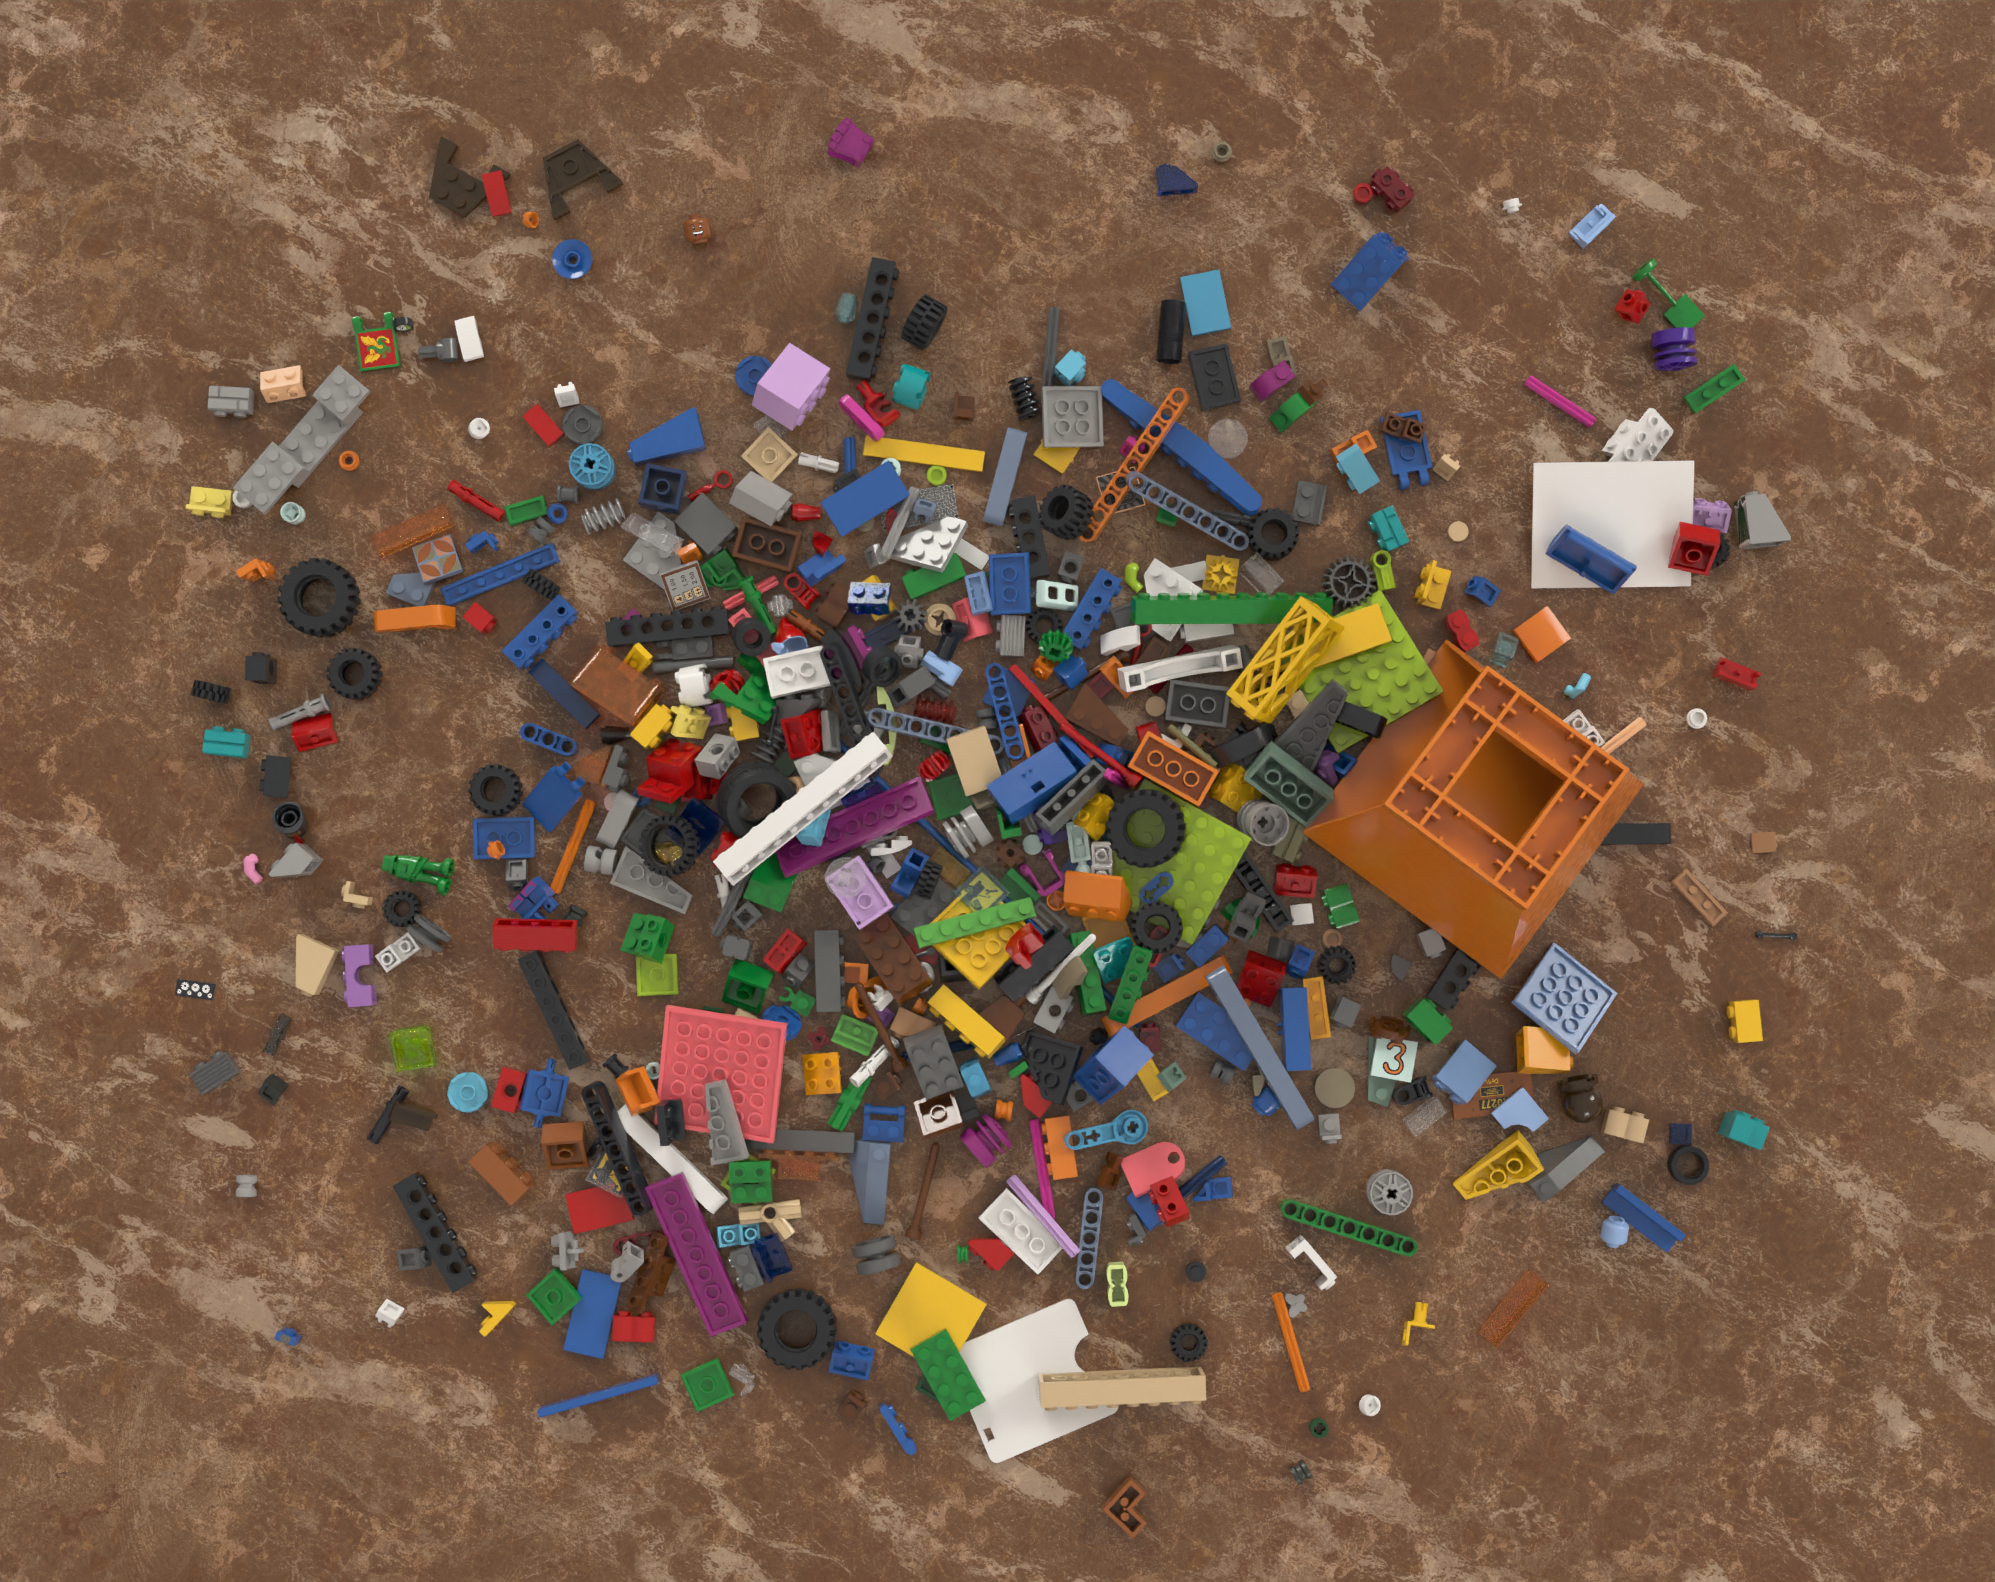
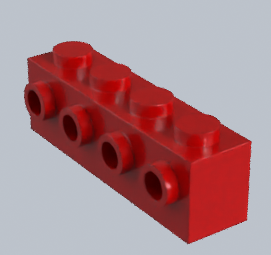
M496 918L492 926L493 949L501 951L517 949L523 952L531 950L550 952L556 950L569 953L575 951L578 945V920Z

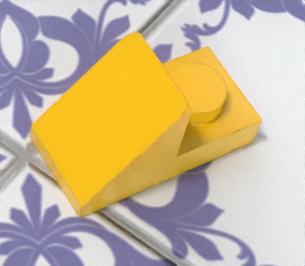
M638 642L632 647L618 669L631 682H634L653 663V656Z
M514 1301L484 1302L482 1306L493 1317L488 1315L481 1323L483 1327L479 1332L484 1337L487 1336L511 1311L516 1303Z

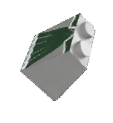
M1758 491L1747 492L1746 495L1740 496V499L1734 502L1739 550L1780 546L1791 540L1789 532L1766 494H1758Z

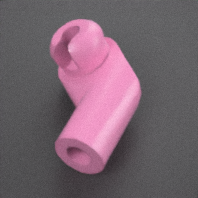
M250 854L243 860L244 873L257 885L263 880V877L255 870V864L259 859L255 854Z

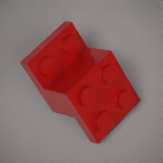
M674 738L666 740L646 757L649 778L637 787L638 795L672 804L695 784L692 763L703 747Z

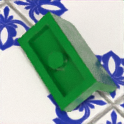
M996 807L1002 839L1022 835L1019 821L1014 825H1011L1008 820L1003 821L999 807Z
M1013 868L998 882L1012 901L1031 897L1034 904L1041 897Z

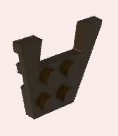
M441 136L429 198L466 218L487 197L484 183L449 164L458 149V145ZM493 165L490 172L501 170L504 180L511 176L509 172L496 165Z
M578 139L543 157L551 213L554 220L571 213L561 194L598 175L607 193L624 185L621 179Z

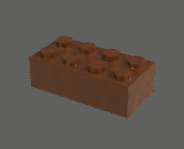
M887 913L853 935L900 1006L934 983Z

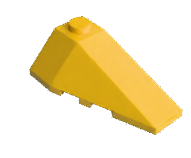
M1518 1130L1493 1148L1454 1181L1453 1185L1464 1199L1467 1200L1487 1194L1489 1191L1498 1188L1504 1189L1515 1183L1527 1182L1542 1172L1544 1168L1532 1146Z

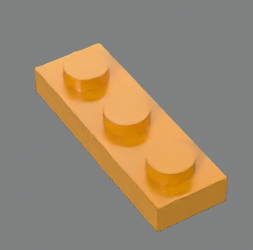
M1323 976L1302 979L1303 987H1307L1310 1040L1331 1037Z

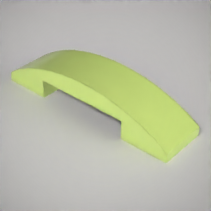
M876 686L878 705L886 706L887 710L894 712L885 689ZM893 717L891 725L897 728L896 717ZM889 731L890 744L884 745L893 756L897 733ZM889 759V760H888L886 763H884L883 765H884V766H888L889 763H890V761H891V759Z

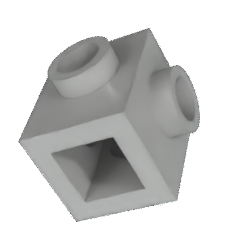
M901 634L898 645H895L894 652L901 657L903 667L917 668L919 660H923L924 649L921 648V637Z

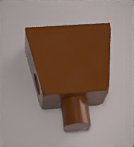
M1004 994L983 1009L979 1015L1003 1035L1005 1041H1007L1025 1015L1020 1007L1026 1002L1027 998L1023 996L1013 1002Z

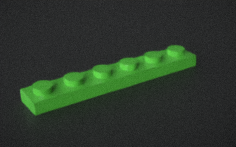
M1028 897L914 928L913 931L918 949L1032 919L1036 917L1032 899Z

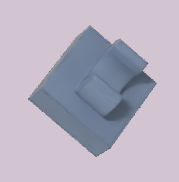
M918 498L913 508L915 513L914 519L918 520L921 514L926 517L925 523H928L936 510L937 503Z

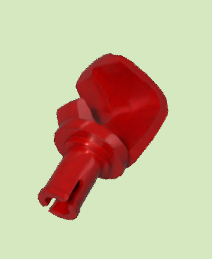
M867 380L861 381L866 389L860 383L856 386V389L859 390L866 400L863 407L880 427L889 426L901 416L897 409L890 412H882L883 408L891 406V402L883 400L885 397L883 392L875 393Z

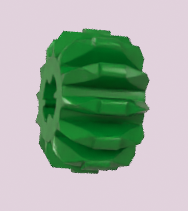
M1059 629L1056 632L1049 630L1048 634L1043 633L1039 641L1040 655L1045 656L1046 661L1052 660L1053 663L1056 661L1062 663L1064 659H1069L1073 651L1072 638L1067 636L1066 632L1060 633Z

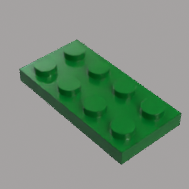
M946 1328L910 1348L950 1421L986 1401Z

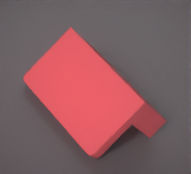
M969 597L952 604L956 620L965 622L968 626V633L963 639L964 642L993 633L987 612L976 616L972 615Z

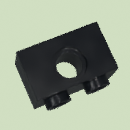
M252 652V656H245V680L255 684H277V660L270 658V655L263 652Z

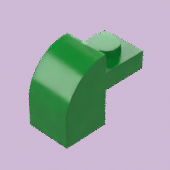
M1297 392L1283 403L1269 419L1283 433L1294 422L1309 412L1318 402L1309 406L1300 393Z

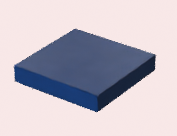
M1002 667L1015 716L1018 717L1021 715L1030 693L1007 668ZM996 668L992 678L1000 676L1001 671ZM988 687L982 702L994 707ZM1002 687L996 688L994 692L995 696L999 698L1003 697L1006 693ZM1002 707L1000 709L1001 711H1004L1006 713H1011V710L1008 707Z

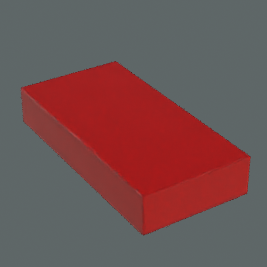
M538 404L522 416L549 447L564 435Z

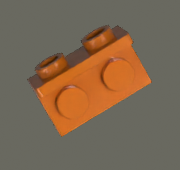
M257 558L236 570L239 578L255 582L262 577L272 581L277 579L274 575L276 571L272 564Z

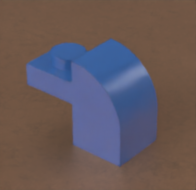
M911 848L890 890L908 899L920 878L925 863L929 860V856Z

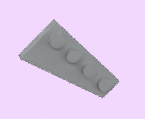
M625 846L610 884L686 914L693 895L668 876L658 875L654 871H650L648 869L649 866H645L643 863L645 859H641L637 853Z
M727 1080L707 1083L705 1085L706 1107L707 1111H709L708 1129H710L711 1140H709V1147L712 1149L711 1165L747 1159L749 1153Z

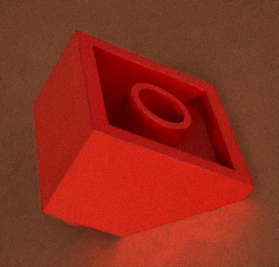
M1679 522L1673 538L1668 568L1708 576L1720 546V530Z

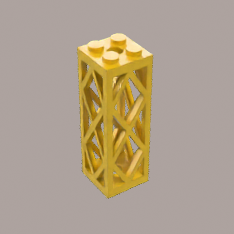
M1300 596L1226 693L1232 698L1230 702L1236 707L1244 709V714L1250 719H1255L1261 724L1263 722L1271 724L1345 627L1317 604ZM1294 626L1293 630L1285 636L1286 629ZM1317 628V630H1316V631L1314 632V634L1311 636L1312 630H1314V629ZM1305 633L1304 644L1298 646L1300 635ZM1292 644V649L1286 651V650L1289 648V646ZM1318 644L1317 651L1310 653V650ZM1290 656V662L1281 665V659ZM1262 668L1261 672L1253 678L1254 671ZM1284 671V673L1279 678V672ZM1273 675L1271 686L1266 688L1268 677ZM1260 685V691L1254 693ZM1286 686L1285 692L1277 695L1278 691Z

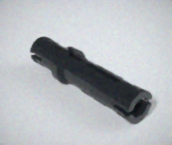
M398 1085L391 1099L387 1100L383 1113L367 1136L368 1140L379 1144L383 1134L392 1122L388 1118L394 1101L404 1102L410 1093L409 1090Z

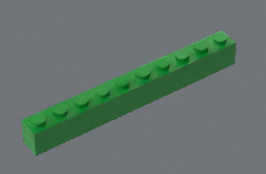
M1223 592L1217 593V596H1210L1209 593H1197V596H1190L1189 593H1178L1177 596H1170L1169 593H1158V596H1150L1149 593H1138V596H1131L1130 620L1134 624H1280L1300 596L1317 604L1330 616H1332L1333 599L1323 592H1315L1314 595H1307V593L1296 592L1295 595H1288L1284 592H1277L1276 595H1268V593L1264 592L1249 595L1248 593L1239 592L1236 596H1229V593Z

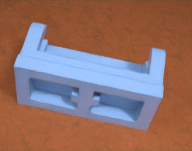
M1603 204L1597 205L1568 234L1584 249L1616 216Z

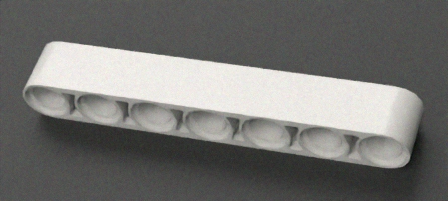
M626 1103L619 1109L617 1113L625 1131L672 1176L684 1172L694 1197L709 1212L714 1214L728 1200L726 1195L672 1143L669 1146H660L659 1131L642 1114L631 1116Z

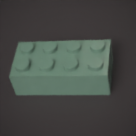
M1272 741L1245 769L1244 780L1283 808L1305 827H1308L1334 800L1333 788Z

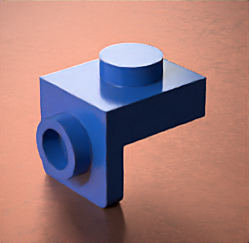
M486 531L472 535L468 539L469 542L465 544L473 554L488 543L496 552L500 550L497 546L499 543L493 533L489 535Z

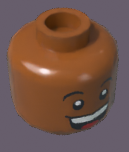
M700 214L688 216L689 220L683 223L686 240L692 242V245L708 242L707 239L711 237L709 220L701 218Z

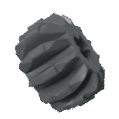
M905 599L906 606L899 602L898 606L901 610L894 609V613L900 616H896L893 619L896 622L901 621L897 625L898 629L905 625V633L908 632L909 627H911L912 633H915L914 626L917 625L921 630L923 627L919 622H927L926 618L921 617L927 615V611H920L924 607L922 603L916 607V599L913 600L912 605H910L909 599ZM909 611H913L915 616L914 620L911 618L912 621H908L905 615L906 613L909 614Z

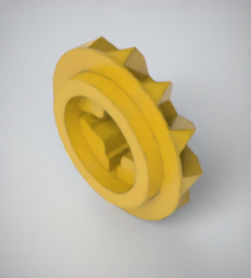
M1225 559L1212 561L1205 571L1207 584L1217 591L1230 589L1237 579L1236 567L1231 561ZM1222 566L1223 572L1230 576L1223 577L1221 583H1219V576L1212 573L1219 572Z

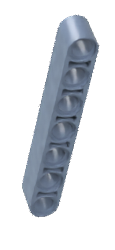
M1132 471L1127 474L1126 484L1135 493L1235 550L1241 551L1248 547V536L1238 528L1140 472ZM1135 477H1140V484L1132 486V480ZM1152 487H1157L1156 495L1149 496V490ZM1169 497H1174V503L1170 506H1167V499ZM1190 506L1192 508L1191 513L1183 515L1184 509ZM1208 516V522L1205 525H1201L1200 520L1202 517ZM1225 526V532L1218 535V528ZM1241 535L1242 541L1239 544H1234V539Z
M881 708L872 709L866 714V722L873 728L948 745L946 739L950 738L952 731H956L958 734L969 731V729ZM873 712L880 715L881 720L879 723L872 721L871 715ZM893 717H897L900 720L898 728L891 725ZM912 722H917L920 726V730L917 733L911 730ZM935 726L939 729L938 737L931 735V727ZM988 734L990 741L994 740L998 745L994 754L1000 753L1004 748L1003 740L998 736Z

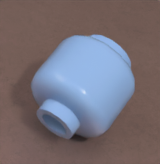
M1609 1216L1608 1219L1602 1222L1601 1239L1606 1242L1607 1246L1618 1248L1619 1245L1627 1242L1629 1225L1622 1217Z

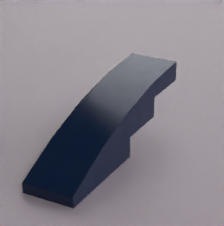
M543 658L528 672L585 729H588L600 716Z

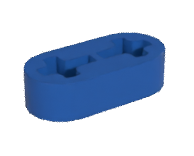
M1161 872L1141 889V900L1147 904L1158 900L1173 886L1174 877L1172 874ZM1161 876L1164 878L1169 877L1168 886L1165 884L1160 888L1157 886L1161 882ZM1155 887L1157 891L1153 893L1154 898L1146 899L1144 897L1146 895L1145 890L1150 891Z

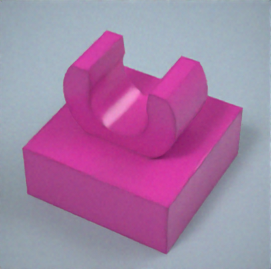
M1129 436L1120 448L1119 452L1125 457L1128 456L1136 444L1137 436ZM1142 444L1140 447L1141 453H1143L1145 449V444Z

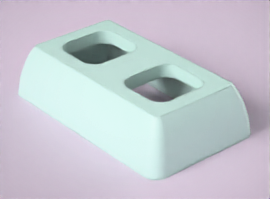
M1037 580L1036 605L1038 607L1074 612L1078 607V586ZM1049 586L1056 587V600L1048 597ZM1066 589L1073 590V602L1065 600Z

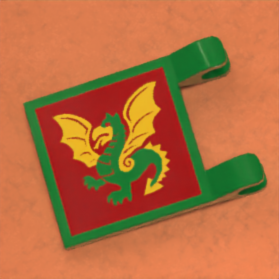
M385 312L383 314L386 327L363 330L362 318L359 316L352 317L361 372L401 366L396 331L393 329V320L395 319L393 313Z

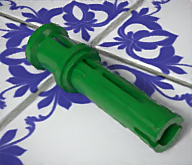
M753 575L745 577L736 584L741 587L745 595L744 600L750 603L757 619L766 625L771 635L777 631V628L762 602V593L760 590H757L753 582Z

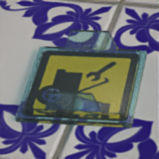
M983 865L953 892L973 912L998 906L1010 894L1001 882Z

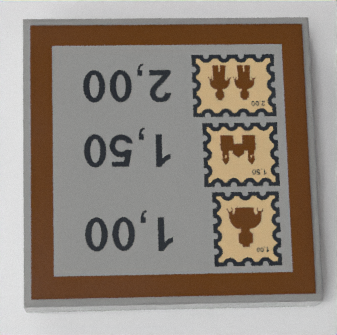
M697 560L659 573L672 611L711 599Z

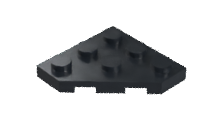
M1027 1030L1021 1051L1024 1057H1026L1034 1080L1041 1090L1042 1098L1064 1106L1084 1047Z

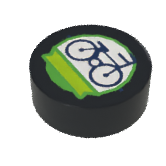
M399 317L393 320V329L396 331L404 332L414 328L413 320L409 317Z

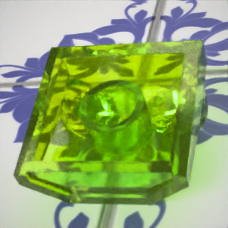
M430 1026L405 1027L389 1033L388 1037L396 1073L433 1066L437 1067L433 1031Z

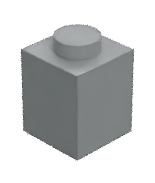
M1432 928L1415 934L1424 957L1430 956L1433 959L1441 956V951L1446 950L1441 935Z

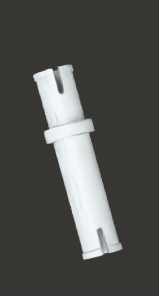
M890 1036V1039L894 1047H899V1042L894 1037ZM884 1044L870 1059L863 1062L859 1070L849 1078L855 1087L859 1088L869 1076H873L879 1065L890 1056Z

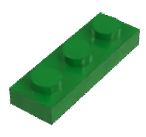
M1733 364L1683 397L1692 413L1696 414L1744 382L1745 378L1736 365Z

